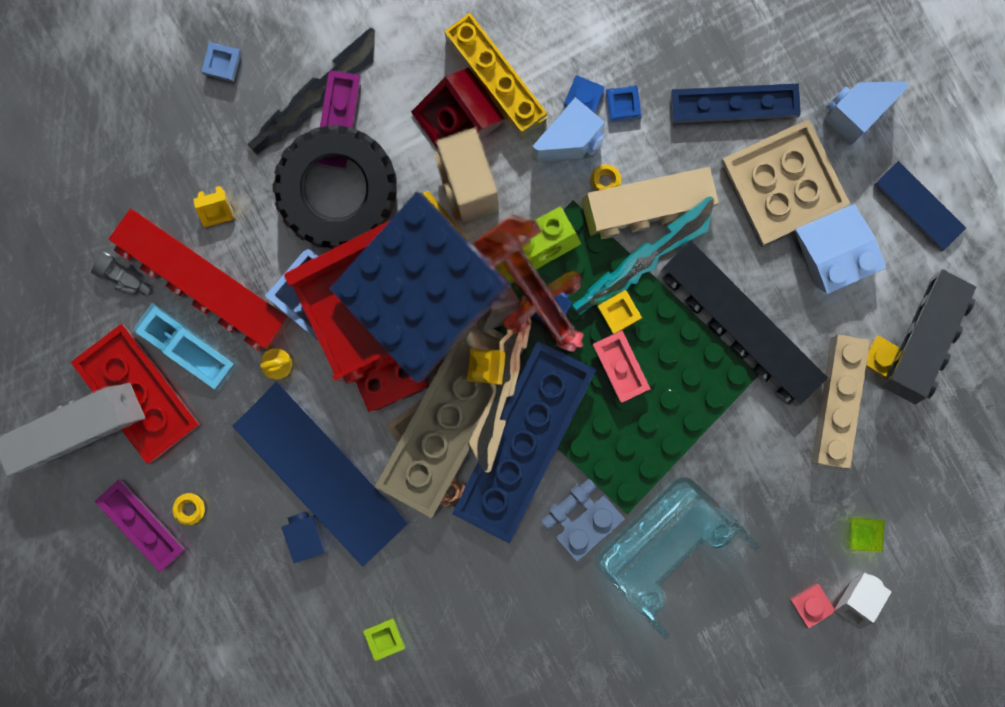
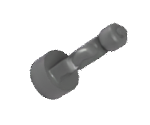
M104 251L100 254L91 270V274L100 279L106 278L116 283V291L121 290L126 294L132 295L138 290L144 296L150 295L153 291L152 285L143 282V274L139 273L133 264L126 268L115 261V257Z

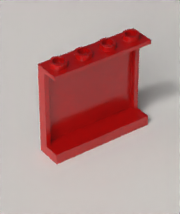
M388 222L284 273L288 285L294 288L335 374L332 376L333 380L337 382L344 381L346 385L364 377L362 372L373 366L375 370H378L393 362L392 356L330 290L332 285Z

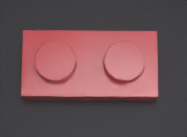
M623 331L592 345L620 403L650 390L648 382Z

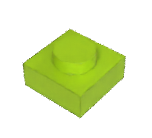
M394 618L363 630L375 661L406 648Z

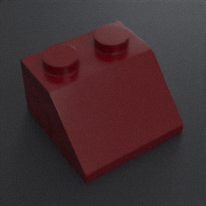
M469 67L445 76L411 111L438 151L437 141L474 128H476L479 139L482 140L505 119Z

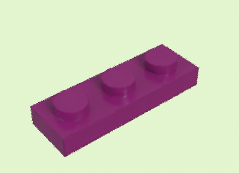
M329 70L320 127L339 125L353 128L361 75ZM328 157L317 162L315 166L346 170L348 159Z
M118 479L94 501L159 572L164 571L186 550L121 479Z

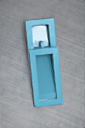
M154 303L148 307L133 327L137 334L214 390L234 365L224 355Z

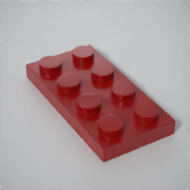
M122 323L70 362L93 393L106 387L126 383L131 384L145 419L121 430L146 464H151L200 426L194 415L128 328Z

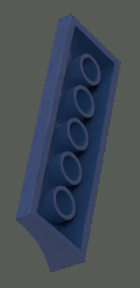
M276 381L232 425L362 567L410 523L381 490L375 488L374 482L280 382Z

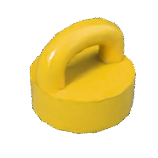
M279 348L266 351L260 360L262 373L272 380L287 378L293 368L291 356Z

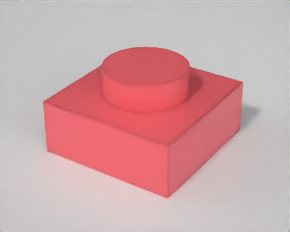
M818 583L790 599V602L808 629L835 613L834 607Z

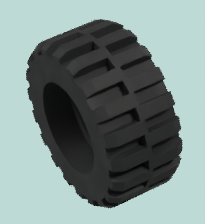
M339 125L317 127L298 136L281 154L282 157L279 163L276 164L274 171V183H272V193L275 194L276 200L274 203L277 212L279 211L283 218V223L287 228L290 227L296 233L295 236L302 241L306 240L312 243L313 246L330 248L332 250L388 221L397 196L396 173L392 161L382 146L360 130ZM343 157L355 163L362 171L366 181V194L360 207L352 214L340 218L328 217L316 211L308 201L305 191L306 178L311 168L322 159Z

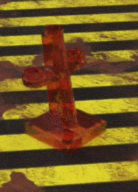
M512 214L472 243L493 267L501 262L527 298V301L504 319L503 325L513 333L521 332L530 324L528 318L536 312L560 346L565 345L575 338V329L554 297L563 292L565 295H569L577 291L582 286L580 282L581 276L576 270L570 271L546 286L522 248L523 245L540 234L542 230L536 220Z

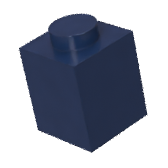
M305 511L287 518L289 524L281 528L294 564L328 552L315 515L307 517Z

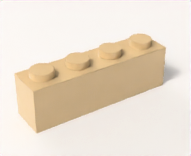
M710 166L590 192L581 199L590 236L600 234L601 239L617 236L620 234L619 230L631 228V232L642 231L650 228L649 223L661 221L662 226L669 225L708 196L713 197L714 200H710L696 218L709 215L710 210L719 204Z
M836 335L830 339L825 371L828 379L823 384L811 460L812 464L842 469L851 468L870 340L844 335Z

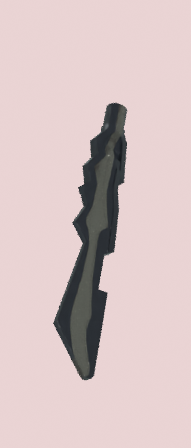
M373 28L367 29L332 60L336 65L331 70L355 74L374 63L375 30ZM329 71L320 79L312 78L293 96L284 110L280 111L278 109L261 127L258 135L247 144L255 154L269 142L282 140L286 131L297 129L303 119H309L313 108L324 104Z

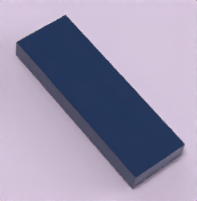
M899 161L874 184L941 252L966 229Z

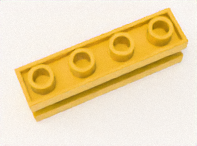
M470 12L444 31L448 45L465 67L471 69L521 140L547 121L545 109Z

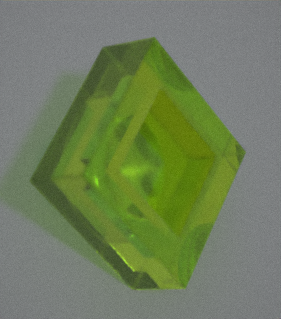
M850 517L848 549L883 552L885 520Z

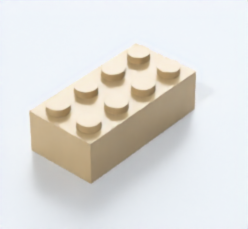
M476 128L437 141L439 151L434 152V156L454 219L461 217L462 223L465 225L499 213L498 192Z

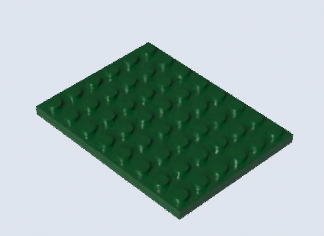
M574 200L563 211L574 228L581 245L510 284L520 301L512 319L518 312L522 296L526 297L521 319L510 337L514 341L517 340L520 327L525 320L530 300H536L540 292L546 294L549 288L551 289L552 285L555 284L570 293L567 299L572 301L573 305L584 297L587 290L607 272L610 274L614 272L631 255L613 237L601 239L600 234L590 236L584 210ZM637 260L627 275L593 297L604 294L612 288H621L629 276L645 267ZM650 271L642 273L637 284H630L626 290L642 318L621 330L648 382L650 390L620 403L592 346L613 335L597 308L600 304L592 306L581 315L571 306L559 325L569 327L584 334L581 341L583 346L576 347L574 352L556 346L558 339L553 338V334H557L559 327L557 330H554L533 317L536 311L532 309L527 347L520 356V370L517 378L518 381L537 341H541L596 369L557 449L627 515L759 376L748 363ZM508 324L493 328L505 336L508 334Z

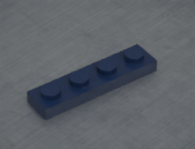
M799 83L672 89V123L796 118L801 115Z

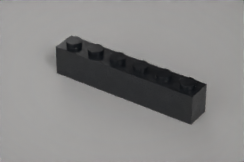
M691 240L661 269V272L664 274L662 277L663 281L673 291L679 289L687 297L685 303L696 314L702 312L710 320L707 325L719 337L724 334L732 342L730 348L743 360L747 357L755 365L753 370L759 375L758 377L764 382L770 380L778 388L775 392L777 396L787 405L791 403L795 406L802 405L828 379Z

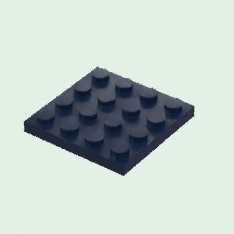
M416 191L332 285L330 290L415 382H422L506 291L510 284L423 193Z

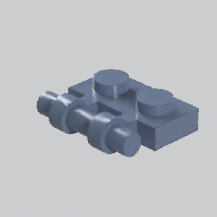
M589 478L582 485L579 486L577 484L570 490L572 493L559 505L555 503L549 508L550 513L541 520L549 530L560 522L565 529L556 536V539L577 562L625 520L605 495L601 496L595 503L588 497L597 488ZM581 503L587 510L572 522L566 515Z

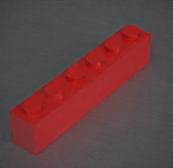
M131 208L108 239L116 245L113 251L128 261L132 257L142 263L139 269L154 279H156L158 274L166 279L168 283L165 287L180 297L184 292L194 299L191 304L206 315L210 310L218 315L220 319L217 323L231 333L238 329L247 335L243 341L257 351H260L262 347L267 350L272 349L292 321L285 314Z

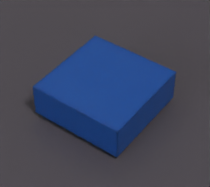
M638 85L606 89L609 122L641 119Z

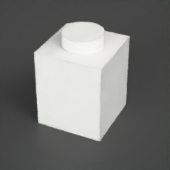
M863 573L850 582L834 611L861 630L875 622L891 591L884 587L883 582L877 577Z

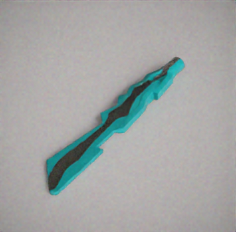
M711 196L705 198L668 225L669 233L654 244L644 243L627 257L611 274L607 272L587 290L584 297L572 305L576 312L581 315L592 306L602 304L612 298L613 295L627 290L630 284H637L642 273L656 269L659 256L707 232L714 198Z

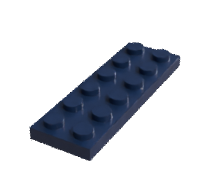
M537 341L516 383L514 395L510 396L501 414L500 420H505L506 423L490 472H485L488 469V444L493 437V432L452 513L453 515L510 544L596 369L541 341Z

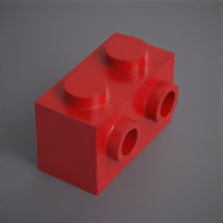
M391 357L393 360L391 364L375 370L373 366L363 371L364 377L355 382L368 412L373 413L428 390L429 386L426 378L422 382H415L396 360Z

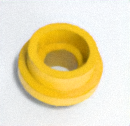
M609 164L599 165L592 171L590 176V185L593 191L621 186L622 183L619 170ZM602 176H609L612 183L609 186H603L600 183V178Z
M183 494L173 504V516L182 525L197 524L205 514V504L196 494ZM188 503L193 504L195 508L192 515H187L184 511V507Z

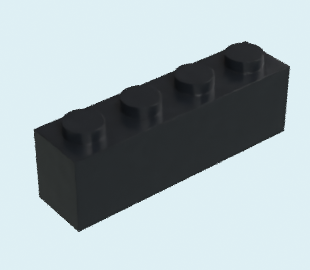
M941 269L930 279L882 383V388L915 405L933 396L938 387V382L935 380L939 370H944L950 360L951 354L948 353L950 345L959 339L963 331V326L960 323L963 317L971 312L976 300L972 297L977 288L976 286L944 269Z

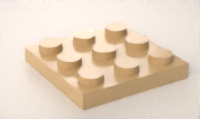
M810 119L721 160L762 246L794 232V229L851 205Z

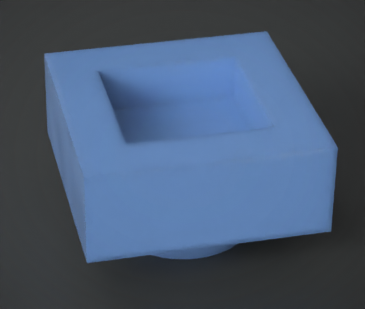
M209 42L201 73L234 83L242 52L240 49Z

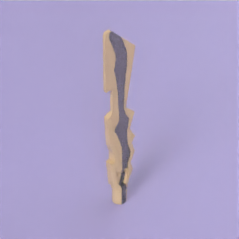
M522 296L516 316L508 322V334L500 341V351L506 352L502 385L490 384L494 392L469 440V444L485 472H490L506 423L505 420H500L506 398L514 395L520 370V353L522 347L525 349L527 347L531 326L530 314L535 300Z

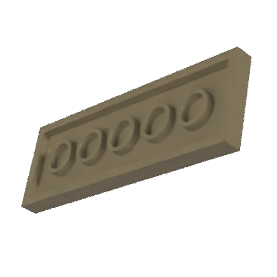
M475 323L447 353L379 477L375 488L430 518L434 516L471 448L469 440L494 392L488 383L467 381L470 348L500 351V341L505 335L494 329L482 332L477 323ZM511 338L504 343V352L506 353L502 385L496 384V395L491 409L510 376L511 355L516 343Z

